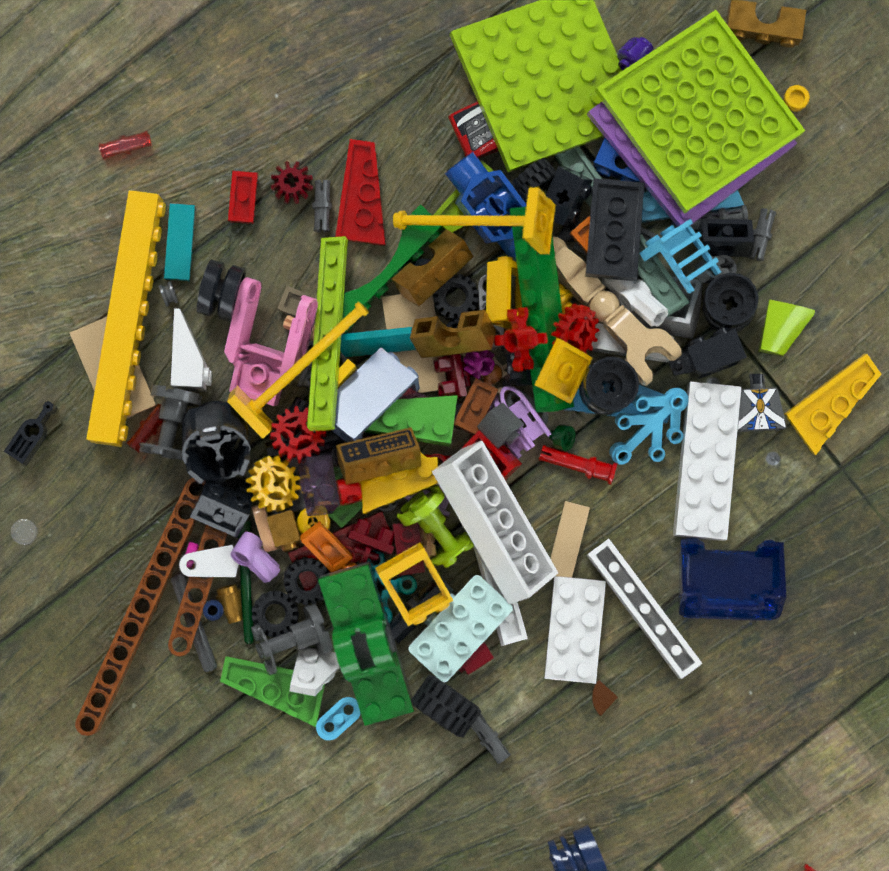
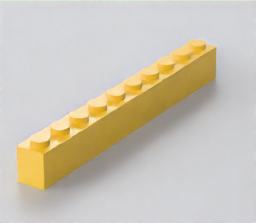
M128 191L86 438L91 443L122 447V442L126 441L128 436V426L125 425L127 416H130L132 412L130 395L131 391H134L137 378L134 376L135 366L139 365L141 352L138 351L139 342L143 341L145 335V326H142L144 316H147L149 311V301L146 300L148 291H151L153 287L151 270L152 266L155 267L157 263L155 247L156 242H159L161 239L160 217H164L166 204L159 194Z

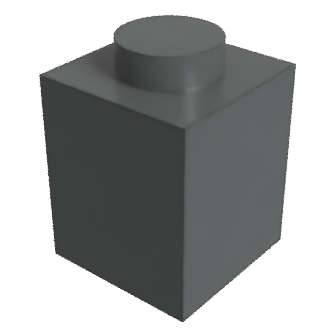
M501 403L488 412L477 428L497 448H500L506 443L511 445L519 438L520 434L518 431L524 423L504 403Z

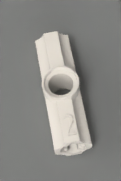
M601 278L602 283L617 295L621 305L630 312H636L651 327H658L664 322L668 315V309L651 295L650 289L642 280L626 281Z

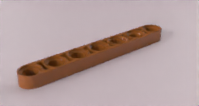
M206 525L197 552L204 550V543L207 540H214L217 542L218 547H223L227 533ZM214 577L188 578L168 641V649L172 655L181 657L190 651ZM196 588L202 592L203 598L200 602L193 603L189 600L188 592L191 589ZM184 613L192 614L195 618L194 625L189 628L182 626L180 623L181 615ZM175 638L185 639L187 642L185 651L176 652L173 649L172 642Z

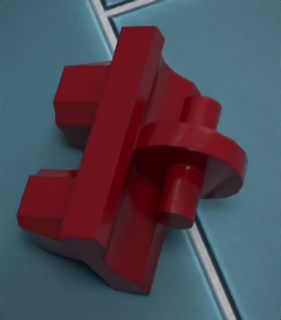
M460 353L444 355L434 360L435 372H446L447 381L438 383L439 396H457V400L467 396L466 387H471L470 377L474 376L464 370L467 365L465 362H461Z
M358 519L353 530L348 532L346 538L365 545V548L355 545L353 553L361 555L360 563L362 564L366 563L368 558L377 562L379 554L372 552L371 548L389 555L392 554L394 547L391 545L394 532L381 527L375 540L368 537L372 523Z

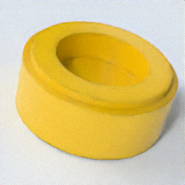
M793 85L786 90L783 101L791 111L798 112L807 106L810 97L806 88L800 85Z

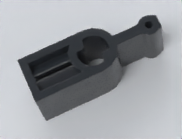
M49 401L45 402L43 410L37 419L26 420L20 426L4 452L27 466L46 439L47 428L45 423L51 414L57 412V406ZM39 426V434L37 436L31 435L30 437L29 429Z

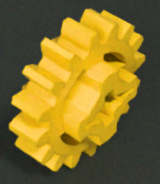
M267 456L262 460L256 461L254 463L255 467L248 470L252 476L246 479V482L251 484L247 492H253L254 496L251 498V501L258 500L259 509L267 506V512L275 510L280 512L285 510V508L291 507L293 505L292 501L299 498L295 492L301 489V486L296 485V481L300 479V476L293 475L296 468L287 467L289 463L287 459L280 462V456L273 458Z

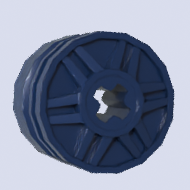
M588 825L572 831L574 844L569 845L563 835L560 836L564 847L560 850L557 849L554 840L548 841L550 860L555 871H608Z

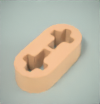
M258 505L253 506L252 511L264 550L267 553L278 550L275 548L266 518L269 517L266 507L259 509Z

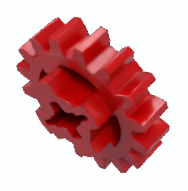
M572 304L571 308L565 307V314H558L560 321L559 323L554 322L553 325L556 327V331L552 332L551 335L587 354L586 350H593L592 342H597L598 340L595 334L600 329L596 328L595 325L599 322V319L594 318L596 312L590 310V307Z
M295 406L293 413L285 409V416L277 415L278 424L272 423L271 429L276 431L270 433V439L276 440L272 443L273 449L280 448L278 452L280 457L287 454L288 462H291L293 457H297L298 463H301L302 457L305 456L310 461L312 460L311 453L319 455L320 449L318 446L325 445V440L321 437L326 436V430L315 431L316 434H313V431L307 428L309 409L307 407L303 412H299L298 406ZM298 431L302 432V435L294 438V434H297ZM281 436H283V438L288 439V447L283 443ZM304 446H309V447H307V448H305V449L299 450L300 448H302V447H304Z

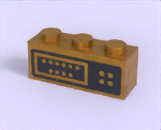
M412 427L336 445L338 464L346 485L421 467L420 447Z

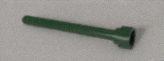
M252 521L245 522L237 536L238 541L244 532H253ZM240 565L244 642L251 645L254 642L251 627L254 625L252 621L250 569L247 566Z

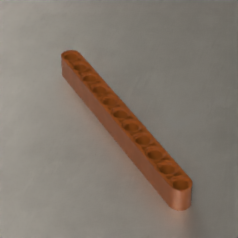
M191 478L185 484L79 712L75 726L81 735H94L101 729L195 527L197 520L192 518L184 520L180 515L181 509L185 506H191L193 509L199 496H193L191 493V487L198 483L194 478ZM174 529H180L182 532V539L178 543H172L169 537ZM164 552H168L172 560L168 566L163 567L159 563V556ZM156 575L160 578L161 584L158 589L151 590L148 586V580ZM141 599H146L150 604V608L146 613L142 614L138 611L137 604ZM131 622H135L139 627L138 634L134 637H130L126 632V628ZM119 646H124L128 650L126 659L122 661L117 659L115 655L116 649ZM109 669L114 670L117 674V679L113 684L107 683L104 678L106 671ZM97 693H102L106 698V703L101 708L97 707L93 701ZM87 716L95 721V726L91 731L85 730L82 724Z

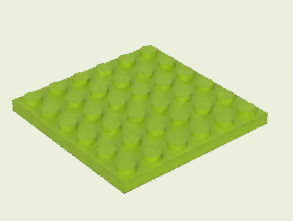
M539 0L450 32V38L508 172L533 164L542 158L552 157L604 137L587 116V113L602 102L595 92L596 88L622 70L618 66L620 61L617 58V53L594 0Z
M717 10L711 12L624 69L595 90L596 94L684 214L805 132V129Z

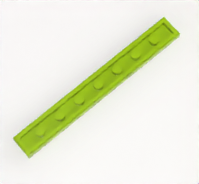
M345 236L321 238L317 287L318 308L315 317L313 346L342 321L348 246V239ZM341 336L312 361L307 428L310 431L335 430Z

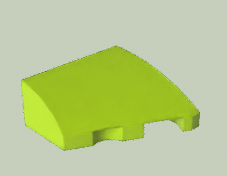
M769 299L758 352L784 356L814 316L815 310Z

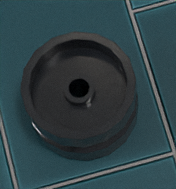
M211 259L201 281L197 300V313L210 317L218 306L217 314L219 319L231 322L240 284L246 278V268L232 265L225 276L226 268L224 263Z

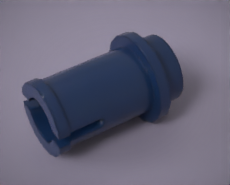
M216 600L208 601L203 607V614L208 620H218L223 615V606ZM213 606H216L218 609L216 615L210 614Z

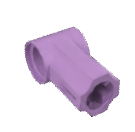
M244 532L231 551V558L236 563L247 566L264 583L270 582L280 572V565L262 548L263 542L258 536L250 532Z

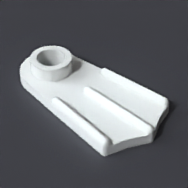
M233 545L185 554L180 559L179 568L188 577H236L239 564L230 555L234 548ZM189 560H192L195 564L193 570H189L186 566Z

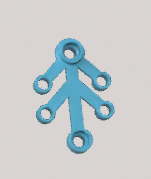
M681 388L669 389L664 396L646 397L640 394L635 397L633 404L638 411L644 412L649 407L662 406L656 413L628 415L622 412L616 416L615 423L622 430L630 428L631 425L643 426L626 443L617 442L611 446L609 455L615 463L620 465L627 463L631 459V452L651 432V447L648 450V455L655 462L662 461L665 457V451L662 448L663 420L669 414L670 428L666 433L667 439L673 444H678L683 440V433L680 430L681 411L687 407L688 395ZM676 398H680V401L674 405L673 401ZM645 400L643 406H638L639 401ZM622 418H627L625 424H620ZM678 432V436L672 439V434ZM656 450H660V454L658 456H653V453ZM621 452H626L623 458H618Z

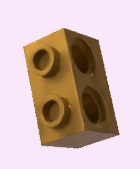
M292 510L266 517L275 548L282 549L284 552L299 548L298 543H302L300 539L301 534L297 527L295 513Z

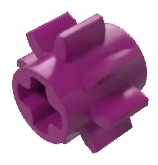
M489 350L467 352L463 359L467 365L464 370L477 379L481 375L486 376L490 374L494 369L495 364L492 358L495 354Z

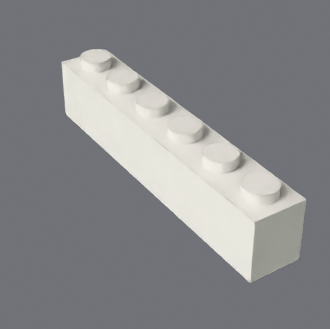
M607 539L586 555L678 679L684 678L702 664L610 539Z

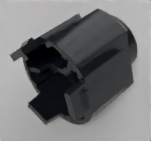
M209 401L198 408L189 409L182 422V457L186 464L187 473L200 484L204 482V479L223 481L231 479L238 474L244 476L250 461L251 450L248 423L228 402ZM238 437H241L239 446L237 449H235L234 447L236 445Z

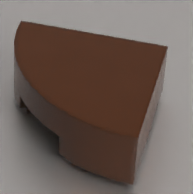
M598 680L593 688L592 702L596 712L601 716L618 697Z

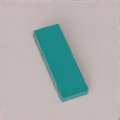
M169 205L165 280L190 281L195 205Z
M412 327L341 335L340 351L345 357L373 355L380 348L384 349L387 353L416 350L410 340Z

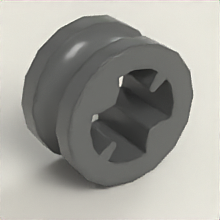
M171 281L168 282L167 286L159 285L166 307L170 306L171 302L179 303Z

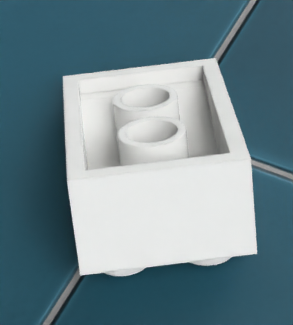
M174 309L171 386L189 392H207V386H211L212 371L209 370L184 314L180 309Z

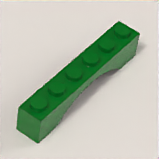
M420 204L410 215L431 214ZM407 225L406 229L402 230L398 248L391 262L382 273L362 287L344 293L342 320L356 308L355 304L358 301L369 311L372 307L370 303L375 297L380 299L389 290L387 285L392 281V278L411 261L414 263L424 255L423 249L442 234L440 233L442 226ZM351 325L343 334H346L353 327V325Z

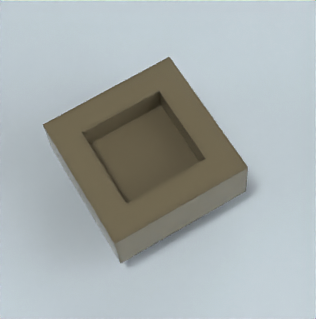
M286 286L277 310L296 317L297 308L302 299L301 296H311Z

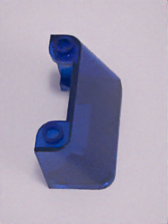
M695 537L681 539L678 610L681 616L687 618L774 620L781 616L787 597L784 542L765 540L756 547V551L705 550V543Z

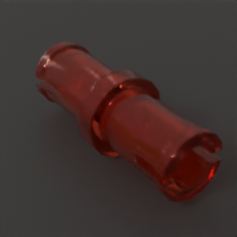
M146 130L145 132L127 137L126 135H121L120 139L103 144L100 143L99 149L103 160H105L106 158L123 153L129 155L131 151L152 146V141L148 130Z
M159 403L156 404V407L145 420L140 421V427L126 443L138 453L140 452L139 444L147 443L152 435L155 436L158 433V427L163 422L162 419H159L161 404Z

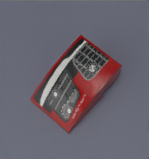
M478 102L448 116L465 156L474 152L477 158H481L499 151Z

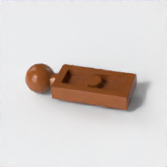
M495 364L493 371L483 376V382L475 378L454 420V426L472 435L479 431L477 426L487 415L498 392V389L492 387V385L499 382L502 378L503 372L499 365Z

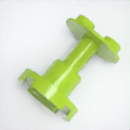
M436 485L429 488L431 492L424 494L421 491L409 499L401 507L403 514H397V518L404 526L417 522L426 534L432 533L441 547L436 551L437 554L432 557L431 562L434 566L442 564L447 568L457 561L456 556L463 551L470 550L475 545L467 532L453 537L444 525L446 517L438 506L444 500L445 494Z

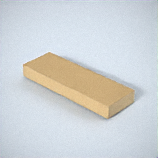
M567 501L564 503L550 557L558 571L556 576H573L590 507Z

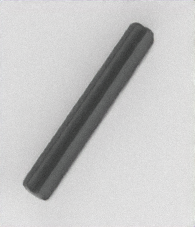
M183 574L171 578L179 604L187 585ZM189 591L188 598L191 602L194 603L191 592ZM184 613L188 628L192 627L195 623L194 616L190 613ZM200 620L193 643L203 670L209 672L216 669L217 664Z

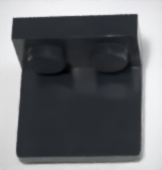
M235 477L223 481L205 480L202 492L191 511L190 518L237 538L250 513L251 498L254 494L253 492H247V489L251 487V484L247 483L246 480H240Z

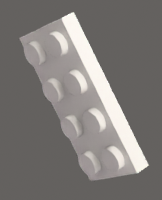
M554 576L545 679L596 684L606 581Z

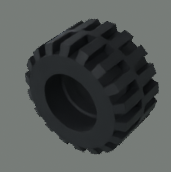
M434 675L426 677L411 699L414 707L455 736L464 738L481 713L477 705Z

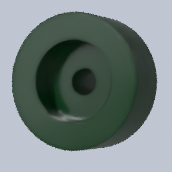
M560 424L555 430L550 431L552 434L549 436V439L552 440L553 446L556 449L569 451L573 447L576 433L572 426Z

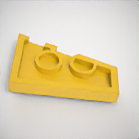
M421 458V467L361 481L363 514L438 485L439 483L432 473L438 467V458Z

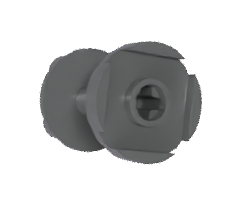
M152 385L150 396L162 400L159 419H162L163 423L158 445L140 443L139 451L149 454H160L164 458L183 460L182 451L173 449L178 423L182 424L187 405L200 407L203 396L177 388L165 390L166 386Z
M315 604L304 607V621L289 626L290 632L267 640L260 625L251 627L255 641H259L255 645L260 659H266L264 665L269 676L277 673L273 657L276 653L295 646L299 651L314 644L321 655L332 651L329 633L325 631L323 617Z

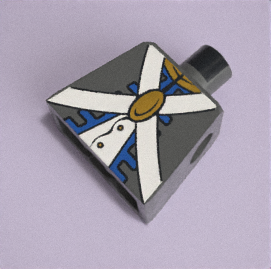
M750 374V389H741L737 432L784 430L786 422L778 389L765 388V374Z

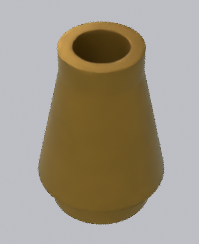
M236 584L216 589L218 594L216 599L222 604L228 623L231 624L243 620L240 589H237Z

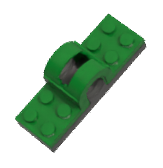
M370 561L320 576L318 581L334 628L332 639L337 661L344 678L351 682L364 725H370L414 712L415 707L411 702L412 694Z

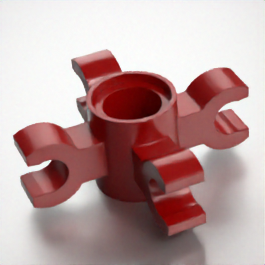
M519 307L518 316L517 309H508L507 318L511 322L512 329L506 330L503 335H495L494 337L495 346L504 345L507 351L514 352L515 358L512 362L514 371H523V363L524 369H533L534 361L529 354V349L535 348L538 344L548 343L547 333H536L533 327L526 326L529 315L527 307Z

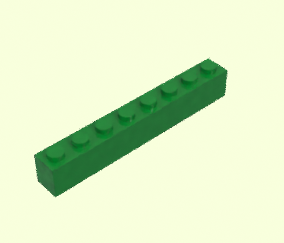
M527 206L511 208L510 215L525 216ZM512 226L522 307H527L529 313L526 326L533 327L536 333H547L548 343L538 344L535 348L529 349V354L534 361V368L530 370L536 412H556L574 407V400L571 404L535 386L553 347L552 342L556 339L555 336L551 335L552 332L556 331V327L553 324L554 322L559 323L558 314H562L553 235L551 238L550 254H539L523 239L524 226Z

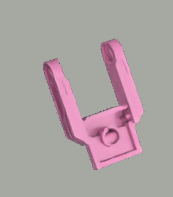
M246 277L241 282L224 352L229 362L233 363L235 367L229 392L238 385L249 398L256 400L307 353L317 313L318 301L306 295L301 296L302 299L298 305L296 317L292 319L285 352L256 343L251 344L249 340L261 293V282ZM281 391L267 404L277 406Z

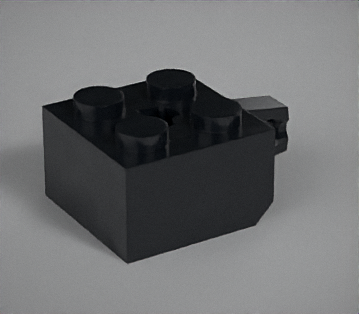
M726 327L715 331L710 336V339L704 340V337H699L690 341L682 355L668 363L673 376L690 373L692 377L701 379L738 365L747 357L736 329L728 331Z

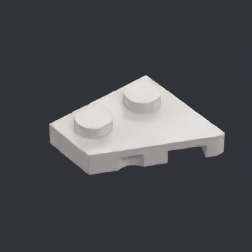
M306 647L299 650L289 691L316 696L322 690L323 685L329 683L335 677V672L340 668L335 652L330 651L327 654L321 655L316 648Z

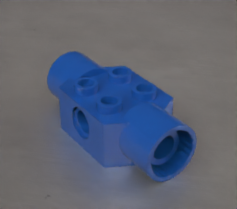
M474 152L464 157L445 173L460 193L455 204L464 215L511 216V208L527 206L502 171L488 172ZM473 226L486 244L497 242L506 255L512 257L513 261H516L512 226Z

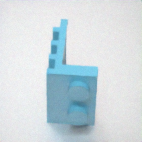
M691 219L677 228L671 225L660 233L661 238L657 234L645 243L647 248L639 253L643 260L647 261L661 252L688 294L694 291L689 281L708 268H711L715 276L721 273L716 264L719 262L718 259L711 257L708 252L710 247L708 244L704 246L699 239L702 236L700 232L695 233L690 226L693 224ZM693 242L698 251L677 264L672 255ZM702 255L707 264L686 277L681 268Z

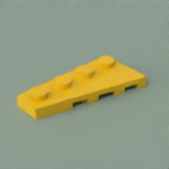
M868 354L860 356L784 414L813 455L820 451L821 446L833 435L842 420L850 414L851 409L859 399L863 398L880 377V371Z

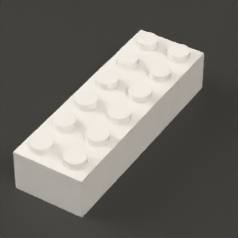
M690 381L686 392L688 404L684 413L673 536L725 541L728 537L741 387Z
M483 441L462 448L432 471L508 604L530 598L558 574L557 569Z

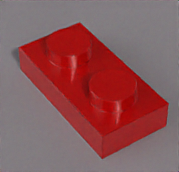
M232 171L228 222L254 224L258 173Z

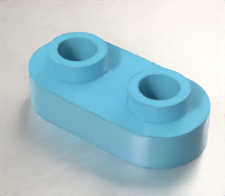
M345 697L338 701L318 720L316 725L318 735L324 740H334L341 735L361 715L357 700L353 697ZM346 705L353 707L354 711L351 715L345 714L344 707ZM327 722H331L334 724V730L332 732H327L325 730V724Z

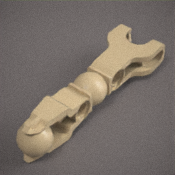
M553 237L558 280L571 291L573 296L582 305L588 306L590 310L596 312L594 318L604 323L603 327L626 351L625 361L629 362L636 370L639 383L647 386L652 382L653 374L645 362L646 356L651 353H661L669 360L674 361L682 355L680 346L665 330L646 328L623 305L620 306V301L615 294L605 291V286L598 278L585 277L586 263L569 250L563 240Z

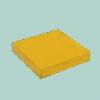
M557 338L535 386L571 404L593 357Z

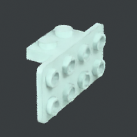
M475 575L456 596L453 593L450 594L453 601L449 603V607L439 614L434 612L424 622L427 625L425 630L409 646L410 653L443 682H447L513 610L512 605L508 604L507 600L479 575Z

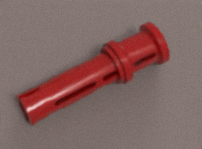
M543 445L542 452L546 454L541 453L539 461L585 473L588 479L594 477L607 481L608 485H612L618 463H605L597 460V457L594 456L587 459Z

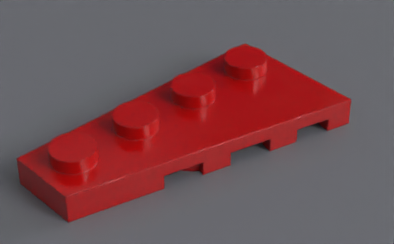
M350 139L335 237L345 236L351 242L385 246L375 142Z
M382 511L362 519L372 523L368 537L375 540L381 527L390 530ZM357 522L332 532L351 553L353 559L350 561L354 563L361 559V555L353 553L355 545L365 548V545L346 538L348 532L353 530ZM305 545L288 552L292 563L297 558L299 560L302 557H313L319 561ZM305 571L298 576L306 591L313 589L317 584V577L313 572Z

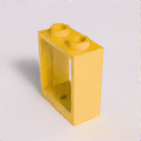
M502 256L498 257L497 261L487 262L486 313L493 325L509 330L512 329L511 322L507 318V310L511 307V275L516 276L515 309H517V316L518 308L522 307L517 262L513 261L512 257Z
M421 543L414 545L375 568L408 626L424 622L427 619V615L434 611L441 612L449 607V603L453 601ZM423 560L441 592L407 611L389 579Z

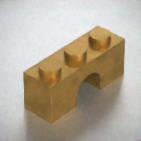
M744 0L730 1L726 24L738 40L751 38L761 44H769L770 41L778 42L780 46L787 48L795 47V45H799L802 41L806 10L781 6L777 15V21L765 24L759 21L756 16L757 2Z
M447 229L429 245L434 255L430 262L422 266H415L409 263L392 278L400 294L418 307L474 257L464 239Z
M485 310L461 313L458 328L445 326L438 316L415 319L410 340L421 358L491 350L496 329Z

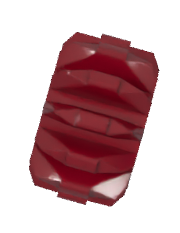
M286 161L285 170L280 166L276 167V171L280 175H271V180L276 182L271 185V189L273 191L278 190L275 195L277 199L285 195V204H289L291 197L294 199L295 204H299L298 196L301 195L303 199H307L308 195L304 190H313V186L308 183L313 180V176L306 175L308 172L307 166L299 170L300 163L296 161L293 168H290V163ZM293 178L294 181H296V186L293 188H291L289 184H285L289 183L288 179Z

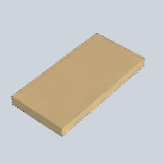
M401 294L382 297L386 329L413 327L415 319L436 316L433 295L419 307ZM417 350L392 352L399 358L401 364L406 368L408 366L413 368L419 376L420 389L415 392L412 388H409L401 397L438 391V383L446 381L445 372L436 373L433 364L434 360L442 356L421 358Z
M107 317L70 332L94 391ZM140 365L135 366L134 376H136L137 382L135 390L131 391L132 412L130 416H127V419L157 406L154 398L150 396L151 391Z

